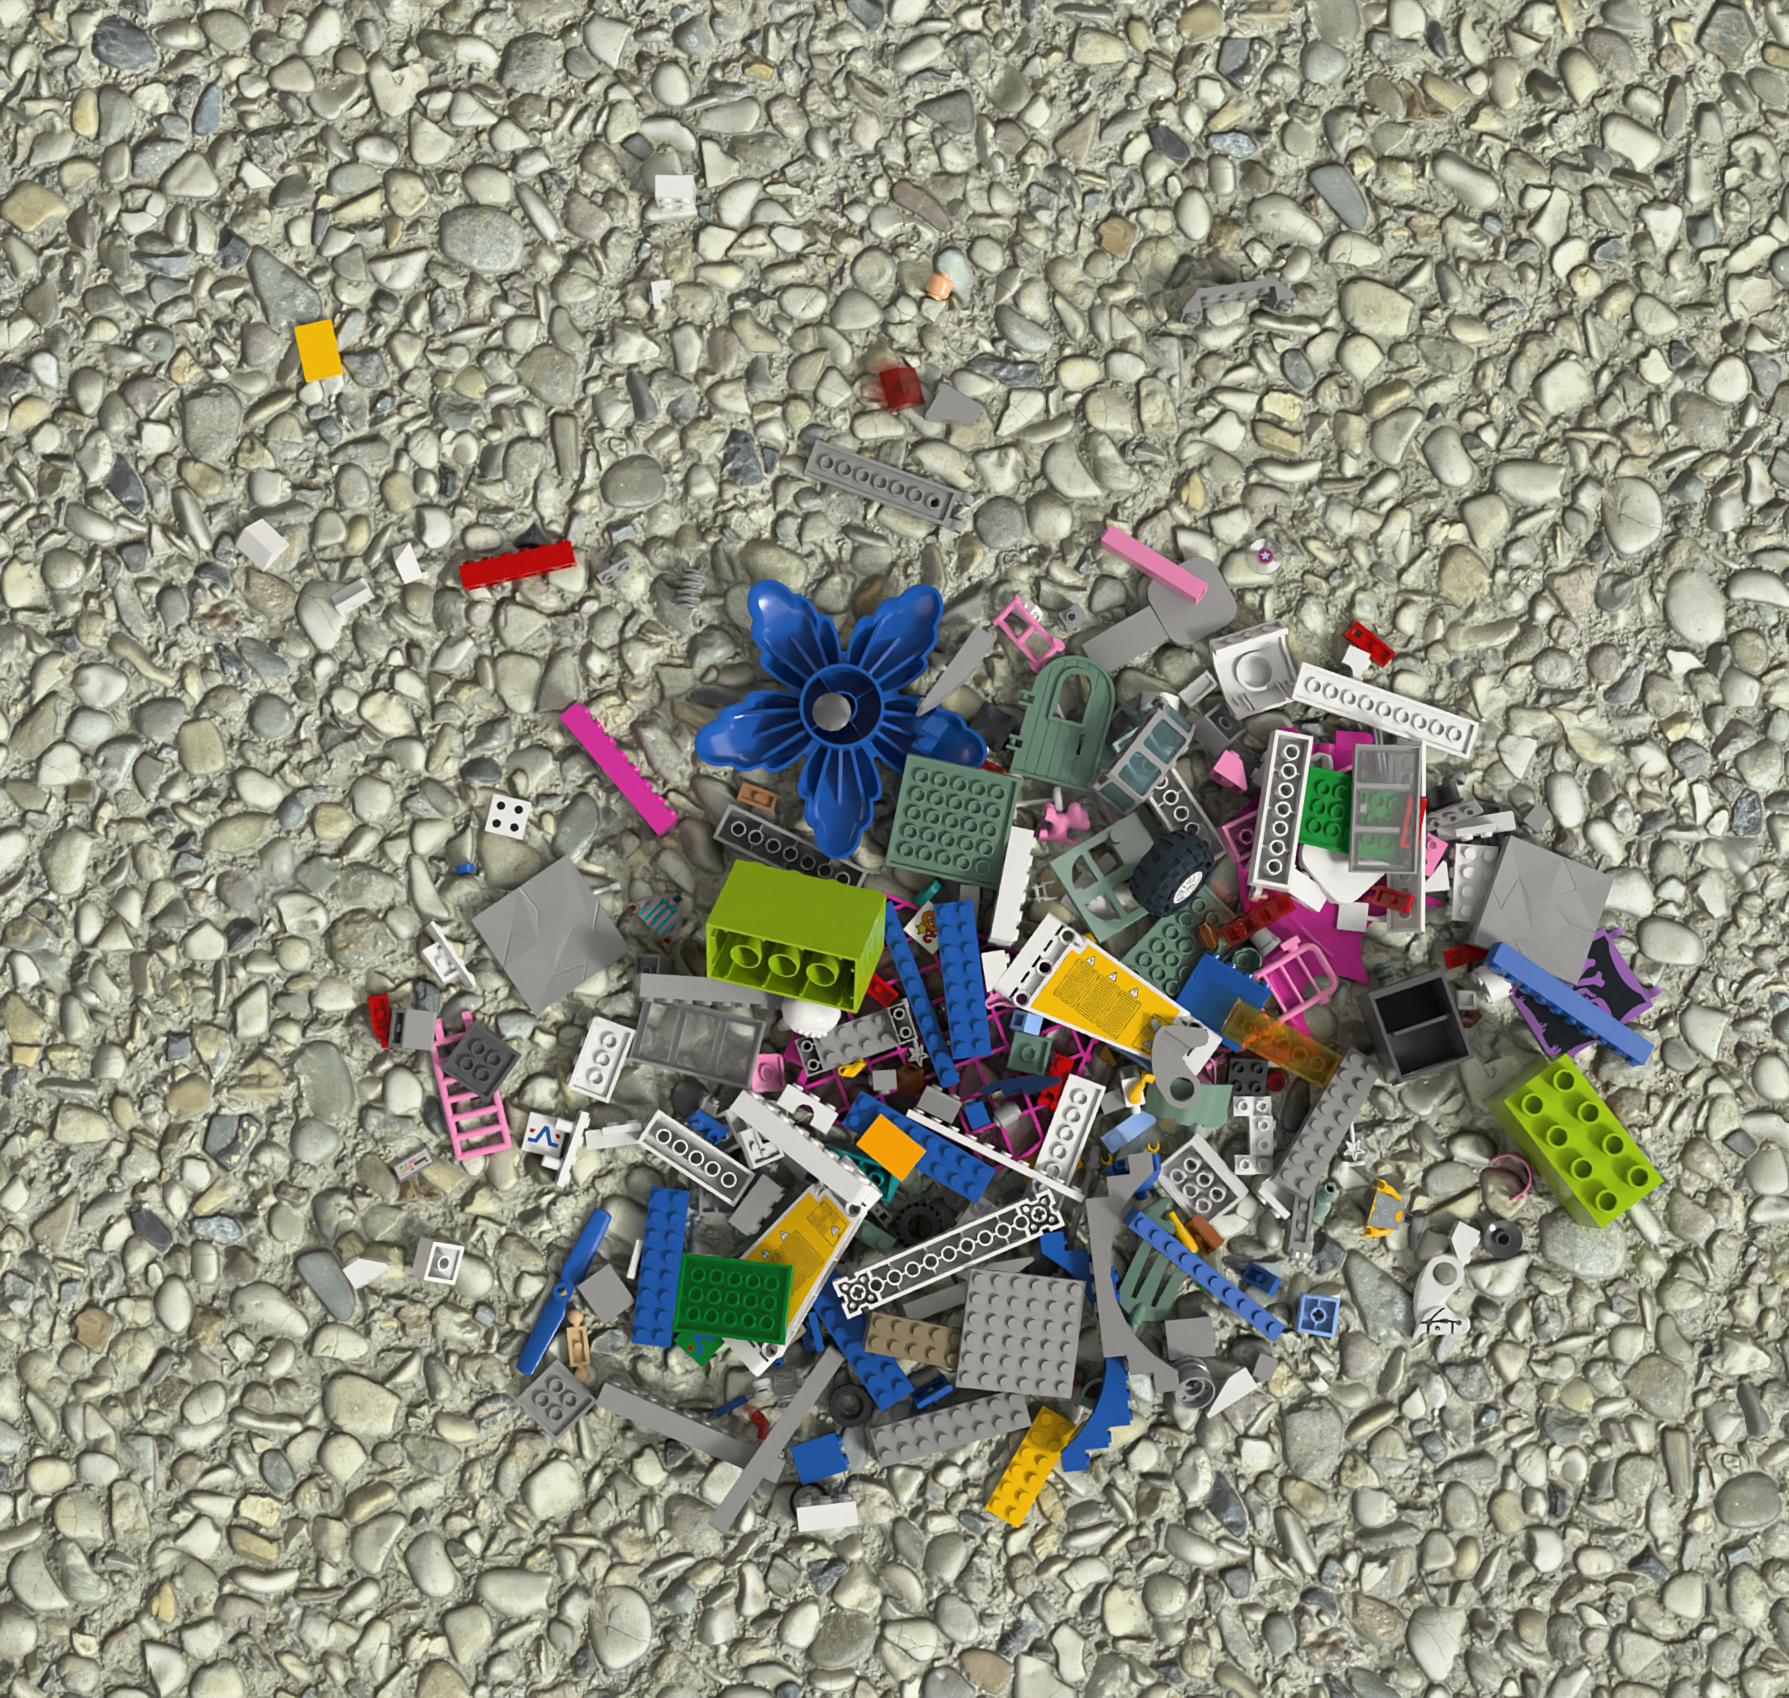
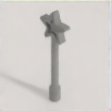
M908 998L900 999L901 1003H906L909 1011L910 1005ZM916 1039L912 1041L914 1049L909 1048L912 1056L908 1061L916 1060L919 1066H922V1059L929 1057V1055L923 1053V1045L918 1047Z

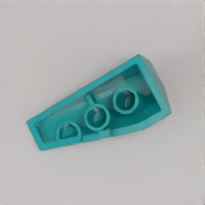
M828 1143L825 1145V1149L832 1150L840 1156L839 1160L844 1155H847L869 1179L878 1184L877 1188L883 1194L879 1200L888 1203L892 1201L900 1183L898 1178L861 1149Z

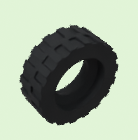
M845 1383L838 1386L832 1392L829 1399V1412L837 1424L849 1428L858 1427L870 1415L872 1408L871 1397L861 1385ZM851 1395L859 1400L860 1408L857 1413L847 1415L841 1410V1401L846 1396Z

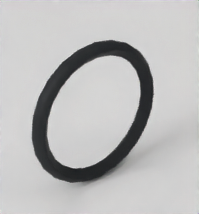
M812 1482L802 1486L801 1483L793 1490L789 1499V1506L796 1519L797 1513L794 1509L793 1500L797 1491L805 1486H815L821 1489L825 1496H829V1493L822 1485Z

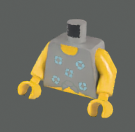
M1376 1178L1378 1185H1372V1188L1375 1190H1373L1364 1224L1360 1226L1365 1229L1364 1234H1360L1362 1237L1389 1235L1393 1230H1398L1400 1223L1410 1226L1413 1214L1403 1212L1405 1204L1401 1202V1196L1393 1187L1379 1178Z

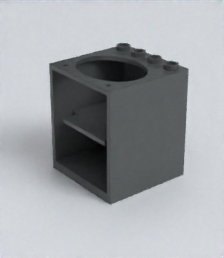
M1443 968L1428 971L1355 996L1378 1063L1384 1066L1381 1072L1386 1084L1395 1086L1474 1058Z

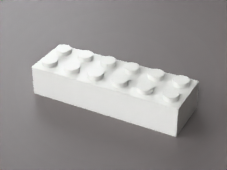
M1011 827L1001 878L996 892L987 946L1009 950L1011 945H1015L1018 939L1019 929H1016V926L1018 927L1022 918L1023 911H1020V908H1022L1026 897V892H1023V890L1028 885L1030 874H1027L1033 860V856L1030 853L1032 854L1036 844L1033 830Z
M659 1109L637 1141V1143L733 1207H736L756 1177L755 1173Z

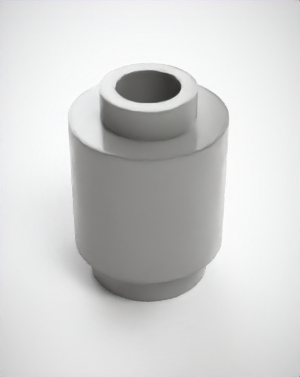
M1013 1101L994 1111L993 1114L995 1116L992 1119L998 1127L1002 1126L1005 1128L1019 1119L1018 1116L1022 1113Z

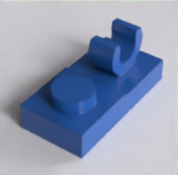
M699 1109L689 1114L685 1121L694 1129L704 1133L705 1141L709 1138L713 1139V1146L719 1143L720 1139L727 1135L729 1130Z
M943 1374L911 1394L918 1409L922 1408L926 1412V1405L932 1403L933 1406H936L934 1400L947 1395L953 1389Z

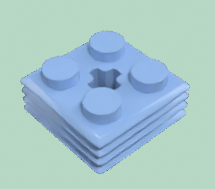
M1301 1292L1295 1331L1335 1337L1340 1299ZM1319 1309V1313H1322V1316L1315 1320L1313 1312Z

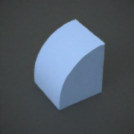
M1014 1009L1010 1028L1039 1036L1043 1017Z

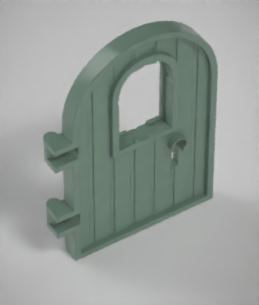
M1064 656L1050 662L1040 671L1034 681L1031 692L1021 690L1018 705L1026 706L1027 709L1020 735L1009 734L1008 744L1006 745V749L1015 751L1010 772L1091 794L1092 790L1086 785L1092 778L1095 779L1115 706V689L1109 674L1097 662L1083 656ZM1073 674L1083 675L1090 684V692L1081 723L1073 720L1066 721L1065 718L1054 716L1063 682L1068 676ZM1028 696L1035 697L1033 704L1027 702ZM1080 735H1084L1086 739L1083 741L1080 755H1076L1079 745L1078 738ZM1016 740L1023 741L1021 748L1015 747Z

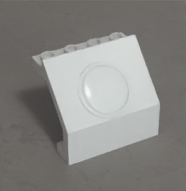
M1280 618L1209 641L1212 666L1230 716L1233 715L1236 720L1294 701L1290 699L1297 675L1285 643V635L1288 634V628Z

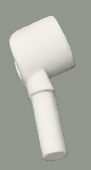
M1364 1160L1355 1162L1340 1161L1337 1171L1348 1173L1349 1167L1365 1165Z

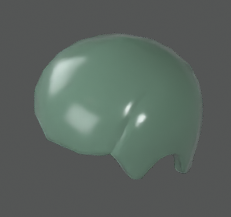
M1242 946L1233 952L1230 962L1237 966V971L1241 973L1246 971L1252 974L1257 968L1261 967L1262 956L1256 949L1250 946Z

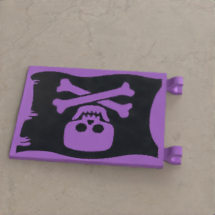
M1617 927L1607 933L1604 928H1601L1595 932L1578 985L1564 984L1622 1024H1625L1653 1007L1650 999L1662 991L1658 986H1654L1645 992L1613 943V939L1624 934L1622 929ZM1511 984L1512 989L1509 991L1512 994L1510 997L1547 1054L1566 1053L1570 1058L1595 1043L1594 1038L1582 1034L1578 1027L1564 1021L1565 1018L1553 1014L1546 1005L1534 1001V997L1522 993L1518 986Z

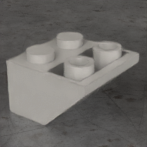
M393 1008L388 1047L433 1051L437 1012Z
M931 1084V1087L926 1086L916 1107L952 1124L962 1105V1102L959 1101L960 1097L950 1092L946 1095L941 1092L942 1088Z

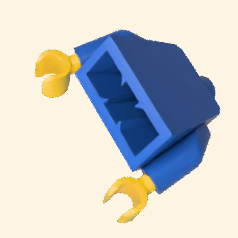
M1157 1141L1155 1142V1150L1150 1148V1142L1147 1144V1150L1152 1152L1154 1172L1133 1193L1138 1201L1148 1198L1146 1191L1154 1188V1182L1158 1180L1161 1172L1160 1156L1157 1153L1159 1143ZM1108 1153L1110 1160L1104 1162L1101 1156V1162L1107 1166L1108 1176L1130 1174V1170L1126 1171L1125 1159H1128V1157L1113 1161L1112 1155Z

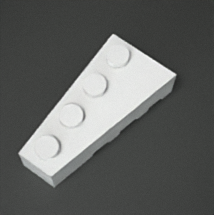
M1251 858L1244 868L1248 872L1250 868ZM1294 864L1291 889L1283 893L1287 895L1290 893V898L1311 911L1319 912L1328 896L1316 882L1310 879L1311 876L1307 872L1302 870L1299 872L1295 869L1296 865Z

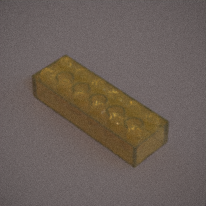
M1240 998L1236 1001L1220 1030L1223 1036L1325 1090L1343 1058L1339 1051Z

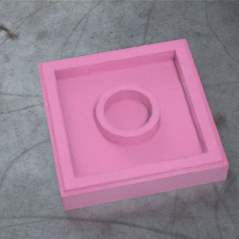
M762 1053L758 1055L749 1092L750 1090L755 1093L784 1092L786 1083L782 1053ZM750 1054L745 1055L746 1068Z

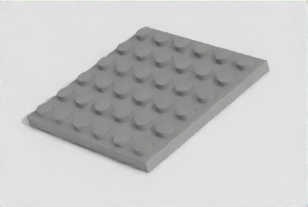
M970 1268L955 1387L1071 1399L1086 1281Z

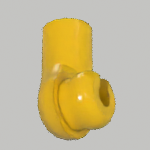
M859 1058L854 1064L839 1066L837 1071L840 1076L854 1077L867 1063L864 1059Z

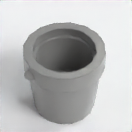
M1265 926L1250 937V940L1262 957H1265L1282 942L1279 937H1276Z

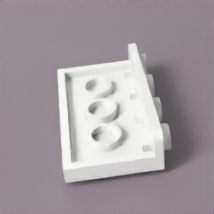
M1456 843L1449 849V859H1451V867L1448 868L1450 890L1446 891V896L1449 897V905H1446L1445 916L1448 917V921L1476 922L1498 859V847Z
M594 1016L588 1022L586 1029L589 1032L587 1037L583 1036L581 1040V1053L575 1056L573 1062L575 1069L573 1073H569L566 1084H568V1089L609 1103L636 1030Z

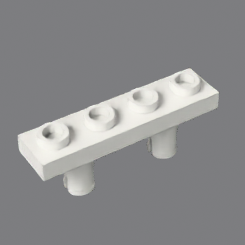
M579 1110L574 1122L557 1117L554 1128L570 1133L566 1149L561 1159L544 1154L541 1161L542 1166L557 1170L554 1184L563 1188L570 1180L571 1173L569 1171L571 1165H575L578 1156L575 1154L578 1147H581L584 1136H582L584 1128L587 1129L590 1122L589 1113Z

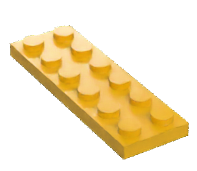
M1042 1405L984 1509L1019 1528L1059 1458L1060 1451L1065 1447L1077 1425Z

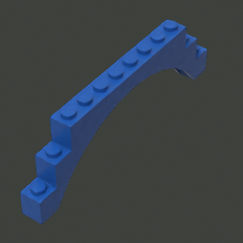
M1063 1231L1043 1233V1235L1038 1237L1040 1254L1063 1268L1073 1279L1086 1281L1085 1295L1094 1309L1097 1295L1092 1292V1282H1095L1094 1274H1090L1089 1262H1093L1092 1254L1088 1255L1087 1249L1065 1251V1247H1068L1067 1235H1063ZM1111 1266L1112 1283L1116 1300L1119 1302L1120 1291L1116 1290L1115 1282H1118V1272L1114 1270V1266ZM1126 1355L1104 1358L1101 1390L1093 1411L1080 1432L1060 1451L1063 1472L1087 1470V1465H1090V1456L1085 1450L1109 1448L1108 1443H1111L1112 1439L1111 1432L1107 1431V1427L1127 1426L1133 1420L1132 1409L1128 1408L1131 1394L1130 1389H1126V1381H1129L1128 1371L1124 1369V1359H1127Z

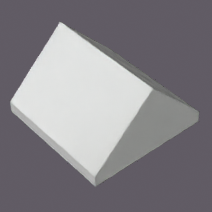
M263 519L245 527L236 544L263 572L290 545Z

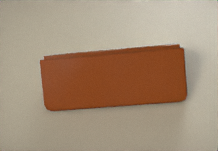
M1197 1213L1183 1224L1195 1243L1206 1255L1214 1252L1224 1243L1222 1237L1201 1213Z

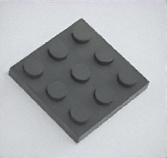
M474 1021L441 1067V1070L489 1103L522 1054Z

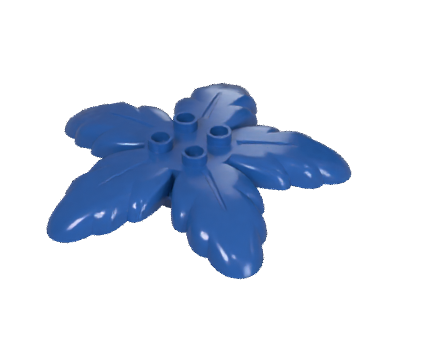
M761 580L752 586L747 598V607L753 620L751 636L763 652L760 655V664L776 681L788 688L786 692L775 690L752 691L745 696L743 703L724 707L719 712L717 719L704 725L695 737V751L702 761L713 766H731L735 770L742 772L752 771L764 767L768 772H778L792 765L804 755H807L808 759L802 769L797 787L799 796L805 799L804 818L808 826L814 830V838L820 851L827 857L837 860L849 857L856 851L862 839V832L869 828L873 821V801H877L882 794L881 780L873 759L878 757L892 770L903 775L908 753L925 756L912 748L911 745L921 732V727L932 714L949 726L928 757L980 768L987 757V746L983 738L976 731L966 726L965 720L960 714L941 709L939 704L918 717L915 715L918 710L916 705L921 697L926 698V696L898 694L899 691L912 684L926 671L928 661L925 657L931 652L938 641L939 632L937 625L941 620L944 604L943 598L936 588L927 584H918L906 589L899 597L885 599L878 606L873 616L865 615L858 620L852 632L848 649L843 652L841 651L839 637L832 619L826 614L818 615L812 602L807 597L801 594H793L788 587L776 580ZM826 693L840 694L850 704V719L839 731L824 730L813 719L812 710L814 703L820 696Z

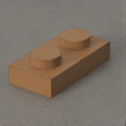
M743 782L737 800L773 814L779 795Z

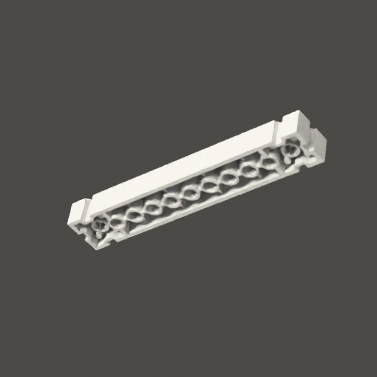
M1048 1187L1033 1193L1035 1198L1031 1200L1023 1197L854 1270L855 1276L848 1278L845 1274L832 1280L838 1297L843 1296L845 1301L841 1302L847 1319L861 1314L862 1307L868 1305L869 1310L1037 1238L1043 1235L1042 1230L1047 1227L1050 1231L1064 1226L1065 1224L1059 1210H1053L1052 1205L1056 1202Z

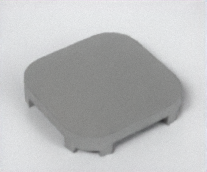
M1197 556L1178 565L1207 583V592L1197 605L1154 579L1147 588L1146 599L1148 604L1151 605L1169 636L1168 640L1178 646H1191L1195 642L1228 626L1233 621L1237 612L1235 599L1217 566L1206 557Z

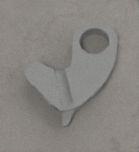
M1152 1019L1155 1036L1151 1050V1064L1155 1083L1171 1106L1179 1109L1191 1107L1199 1100L1202 1092L1199 1079L1184 1063L1182 1057L1190 1049L1206 1045L1209 1038L1208 1032L1198 1027L1161 1026L1156 1019ZM1179 1077L1190 1079L1194 1086L1192 1096L1184 1101L1174 1099L1170 1093L1171 1083Z

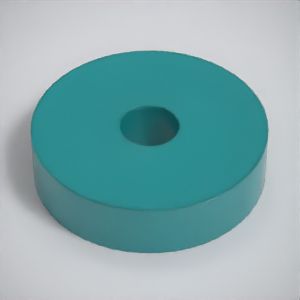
M936 879L932 880L919 891L913 901L918 906L923 905L934 896L941 885Z

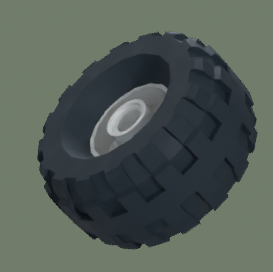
M1180 829L1166 834L1151 847L1135 867L1129 884L1133 898L1151 915L1154 914L1162 918L1174 915L1194 899L1206 884L1209 876H1211L1215 866V859L1211 848L1190 831L1187 832Z

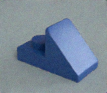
M932 714L921 727L922 730L911 747L928 757L949 725Z
M1252 1262L1249 1263L1241 1277L1244 1281L1271 1296L1274 1295L1282 1280Z

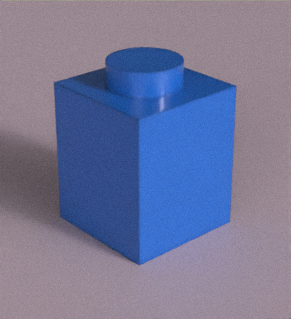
M977 1099L966 1103L967 1107L964 1108L972 1130L991 1123L982 1101L978 1102Z

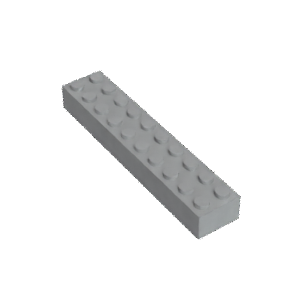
M617 1378L608 1379L604 1383L595 1404L742 1469L746 1468L763 1443L759 1440L755 1442L748 1440L749 1436L740 1432L734 1434L730 1432L731 1428L720 1424L718 1427L712 1424L713 1421L709 1418L702 1416L700 1419L695 1417V1413L688 1409L681 1411L672 1402L666 1401V1403L659 1401V1397L651 1393H648V1395L640 1393L641 1389L635 1386L626 1387L623 1385V1381ZM784 1451L780 1452L763 1478L777 1483L787 1459Z

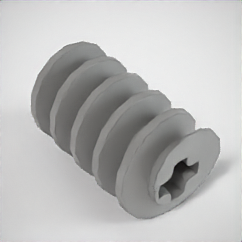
M682 568V572L685 574L681 575L680 578L684 582H680L679 586L683 589L678 590V594L681 596L677 597L676 601L680 604L675 606L688 610L698 609L699 606L694 603L701 601L696 594H702V591L697 588L704 585L699 582V579H705V576L701 575L698 570Z

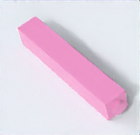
M1113 525L1101 535L1102 548L1191 603L1197 605L1207 592L1206 582Z

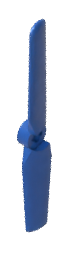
M602 1209L594 1210L562 1267L560 1283L555 1285L552 1298L543 1306L516 1364V1368L521 1373L532 1375L562 1322L567 1300L572 1297L573 1288L585 1278L612 1219V1216L607 1211ZM565 1286L568 1295L561 1297L558 1289H562Z

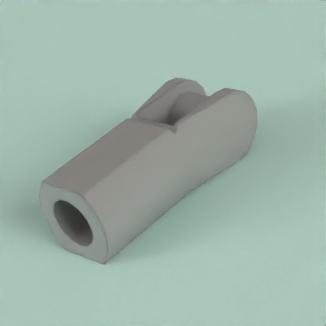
M878 1201L868 1210L887 1230L889 1229L888 1226L896 1222L893 1216ZM885 1212L888 1217L882 1221L879 1216Z

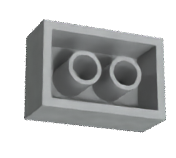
M762 1174L728 1222L746 1236L757 1234L763 1227L761 1222L764 1218L768 1219L774 1212L773 1206L777 1202L780 1203L786 1196L784 1191L787 1188L768 1174Z

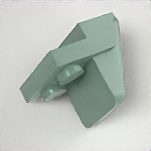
M1165 1196L1142 1209L1141 1212L1172 1236L1177 1229L1174 1227V1223L1167 1218H1164V1220L1160 1218L1171 1201V1198Z

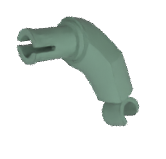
M1331 1182L1321 1185L1315 1190L1312 1215L1314 1223H1317L1330 1211L1333 1193L1336 1192V1186Z

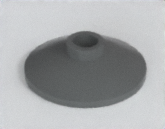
M1508 1220L1492 1222L1486 1228L1483 1238L1487 1251L1500 1259H1507L1516 1255L1523 1243L1519 1227ZM1503 1235L1505 1238L1504 1242L1502 1243L1498 1240L1499 1236Z

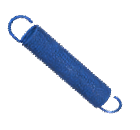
M744 1394L715 1409L716 1418L749 1402V1399L747 1400Z

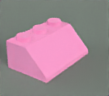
M1225 750L1206 776L1239 797L1248 788L1243 762L1239 759L1240 756L1236 752Z

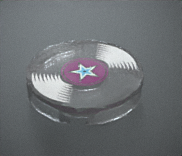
M1261 537L1254 540L1246 552V562L1249 568L1256 574L1271 575L1282 566L1284 560V551L1281 545L1269 537Z

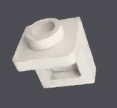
M659 278L655 282H651L652 292H649L650 304L653 303L655 309H662L660 290L671 289L670 280L665 278Z
M1020 595V603L1038 622L1043 615L1042 611L1036 604ZM1015 607L1011 613L1025 621L1029 626L1030 623Z
M1320 752L1311 755L1309 765L1334 771L1331 755Z

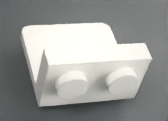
M1271 1174L1255 1189L1258 1193L1256 1197L1264 1205L1267 1203L1272 1208L1270 1211L1277 1219L1280 1217L1286 1219L1290 1215L1289 1211L1293 1208L1294 1195L1269 1181L1273 1175Z

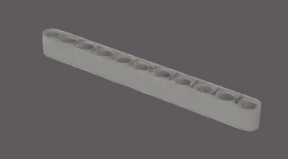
M831 1345L828 1347L707 1524L721 1534H725L845 1359V1355Z

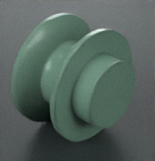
M1387 962L1376 964V968L1373 970H1376L1378 975L1375 979L1391 978L1394 973L1389 972V967L1392 965H1388Z

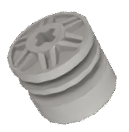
M1188 1356L1173 1363L1172 1367L1178 1369L1180 1391H1173V1394L1180 1407L1187 1410H1197L1208 1405L1214 1398L1215 1386L1205 1362L1197 1357Z

